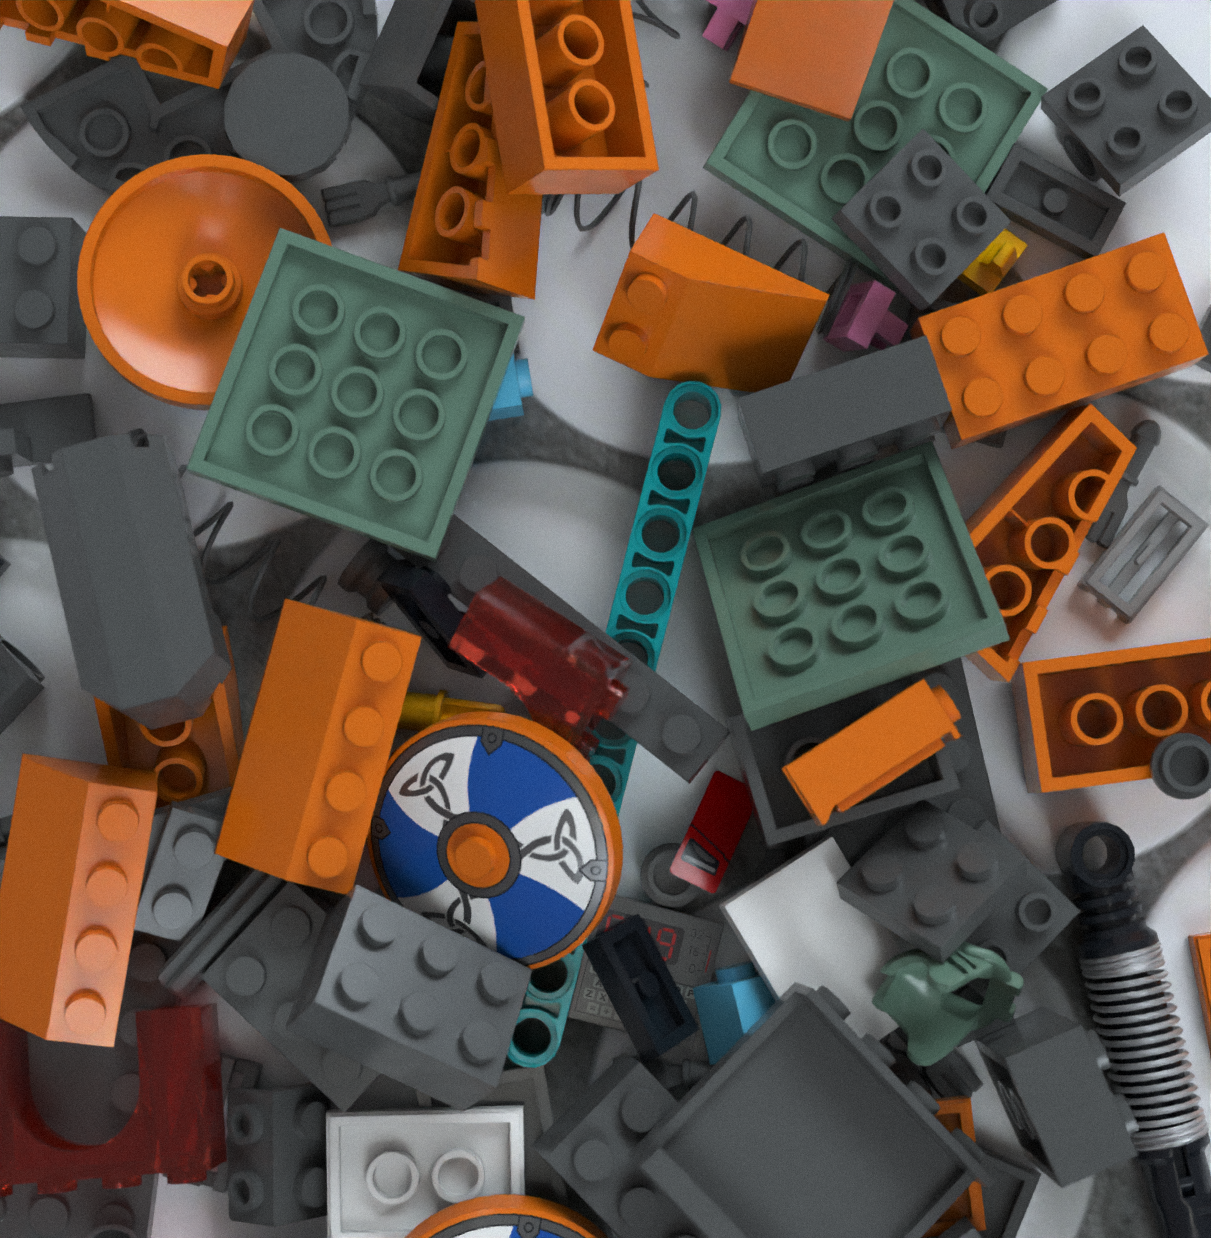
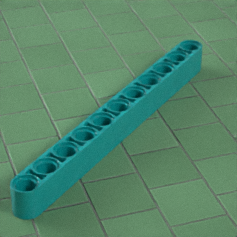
M687 381L678 384L669 392L665 400L605 632L619 644L627 642L639 645L647 656V666L654 672L657 668L721 417V403L718 395L710 386L698 381ZM688 400L697 401L707 409L709 420L703 427L687 429L676 421L673 413L675 408L680 403ZM681 461L690 467L694 480L686 489L680 491L670 490L660 482L658 477L659 469L667 462ZM655 521H665L676 529L678 543L670 551L664 553L654 552L644 544L642 539L644 528ZM639 582H650L656 585L663 597L661 607L656 612L648 615L634 612L626 601V594L629 588ZM587 703L575 749L592 766L602 765L614 774L616 788L611 799L617 816H619L637 742L627 734L617 740H609L602 737L594 726V717L597 710ZM587 938L569 954L560 958L565 963L567 978L559 987L544 989L534 982L532 976L530 977L516 1025L524 1019L537 1018L548 1026L551 1040L542 1050L536 1052L527 1051L516 1042L513 1033L507 1055L514 1063L522 1067L536 1068L547 1064L555 1057L561 1043L584 953L582 945L586 943Z

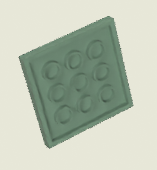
M894 0L853 116L849 122L750 90L702 168L846 261L852 259L853 263L857 261L859 264L858 269L910 301L831 218L922 129L937 142L985 193L1041 102V96L1047 92L1048 88L916 1Z
M279 228L186 469L190 474L436 562L524 326L525 317Z
M932 441L692 528L743 714L751 731L1010 640L1005 622Z

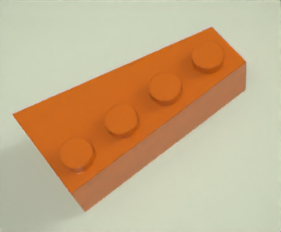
M0 0V29L3 25L26 30L27 41L51 46L55 38L85 45L87 56L110 61L112 57L120 54L136 58L142 70L219 89L247 38L255 0Z
M478 21L457 22L398 271L455 290L535 300L543 194H506Z
M1091 403L1068 410L965 522L1010 638L1008 641L965 655L989 680L1009 683L1020 664L1018 659L1032 634L1037 633L1049 611L1046 609L1063 577L1067 576L1080 554L1077 551L1093 522L1098 521L1137 449Z

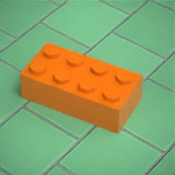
M475 0L507 195L619 194L659 170L630 0Z
M1164 232L924 315L916 320L910 330L912 340L927 335L952 408L943 425L952 450L1189 368L1209 354Z
M1211 638L1023 662L1019 664L1011 679L1027 793H1045L1151 779L1150 758L1152 752L1160 741L1173 734H1195L1211 745Z

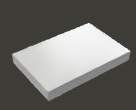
M825 836L720 904L719 907L775 1001L795 982L814 988L815 991L823 985L834 993L849 1009L851 1014L844 1020L860 1038L869 1033L879 1041L898 1028L899 1025L887 1013L877 1009L872 1004V999L888 976L880 972L881 968L888 960L900 954L901 951L886 927L840 898L837 881L851 867L832 836Z
M524 1105L470 1106L464 1111L455 1107L348 1109L345 1113L341 1109L328 1110L326 1112L328 1238H405L417 1225L431 1215L456 1203L489 1195H526Z

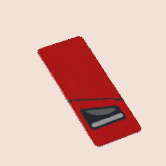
M720 771L714 772L669 869L671 874L711 894L717 891L753 811L744 783Z

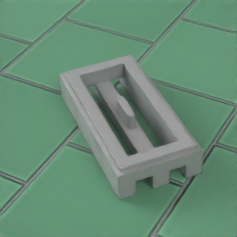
M1159 485L1152 490L1115 536L1110 546L1102 552L1078 582L1077 586L1086 593L1090 592L1097 598L1096 601L1105 608H1110L1117 614L1116 617L1125 624H1129L1209 524ZM1160 505L1168 511L1108 587L1099 580ZM1180 520L1188 528L1131 599L1125 602L1118 595Z

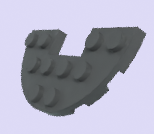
M255 0L253 12L272 48L229 69L219 89L199 84L160 103L145 71L141 69L136 58L120 55L20 105L34 130L61 161L84 180L110 195L133 176L167 160L200 154H216L239 158L224 128V102L233 80L250 63L272 53H300L321 61L339 78L351 106V122L353 121L367 92L358 83L378 40L376 0Z

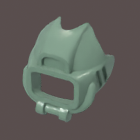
M965 941L943 964L919 948L894 956L881 968L880 972L888 976L874 995L872 1004L877 1009L887 1013L907 1035L908 1058L917 1065L930 1066L950 1053L971 1030L984 1028L994 1022L996 1018L1006 1023L1010 1022L1016 1010L1013 1001L1015 995L1019 996L1021 993L1024 979L1018 973L1010 971L1005 961L997 953ZM977 977L990 978L982 1005H976L951 993Z

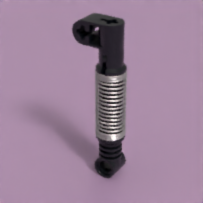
M1077 822L1067 827L1060 835L1056 845V861L1061 872L1068 878L1071 893H1080L1081 896L1073 900L1074 905L1078 909H1084V913L1077 916L1079 924L1088 925L1087 929L1081 931L1083 940L1077 948L1080 957L1079 962L1081 963L1080 968L1083 970L1082 975L1088 978L1084 984L1087 988L1091 989L1087 994L1088 998L1094 1000L1090 1005L1091 1009L1096 1012L1093 1019L1100 1023L1096 1027V1031L1102 1034L1100 1041L1105 1046L1104 1049L1109 1058L1110 1070L1107 1074L1113 1080L1110 1085L1111 1089L1116 1091L1114 1095L1118 1093L1123 1094L1139 1128L1138 1132L1130 1135L1138 1153L1137 1156L1131 1159L1141 1165L1159 1238H1211V1175L1204 1152L1210 1143L1209 1129L1206 1126L1207 1121L1203 1113L1204 1109L1196 1105L1200 1102L1201 1098L1193 1094L1198 1089V1086L1194 1083H1189L1195 1077L1192 1072L1187 1071L1191 1068L1192 1063L1188 1060H1183L1189 1055V1052L1186 1049H1180L1187 1042L1182 1037H1177L1182 1034L1183 1029L1179 1026H1173L1181 1019L1177 1015H1171L1178 1007L1173 1003H1167L1173 1000L1175 995L1171 992H1164L1172 984L1168 981H1161V979L1167 977L1169 972L1164 969H1157L1166 963L1164 960L1165 956L1162 954L1163 949L1160 947L1161 942L1158 939L1157 932L1146 925L1145 918L1136 917L1135 915L1142 912L1143 909L1140 901L1132 902L1131 899L1139 895L1137 886H1128L1127 883L1135 879L1132 870L1135 862L1134 845L1129 835L1116 825L1107 822ZM1098 836L1107 848V858L1100 869L1091 872L1082 860V850L1090 838ZM1101 978H1104V979H1105V982H1104V983H1101V984H1094V983H1093L1094 981H1097V980H1099V979H1101Z

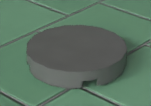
M272 53L250 63L233 80L224 102V128L234 151L240 159L261 165L278 174L286 181H303L326 171L336 160V155L342 150L344 143L346 145L351 133V106L339 78L321 61L300 53Z

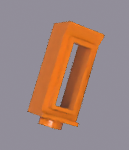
M923 678L781 768L816 825L823 826L827 823L833 808L838 813L846 811L945 747L941 737L946 742L960 738L961 735L953 723L961 719V716L947 692L939 684L930 689Z

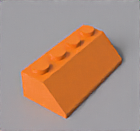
M284 598L215 846V854L286 881L345 895L353 889L421 642V636L410 631Z
M22 753L0 888V1019L45 1040L114 1048L158 793L156 772Z

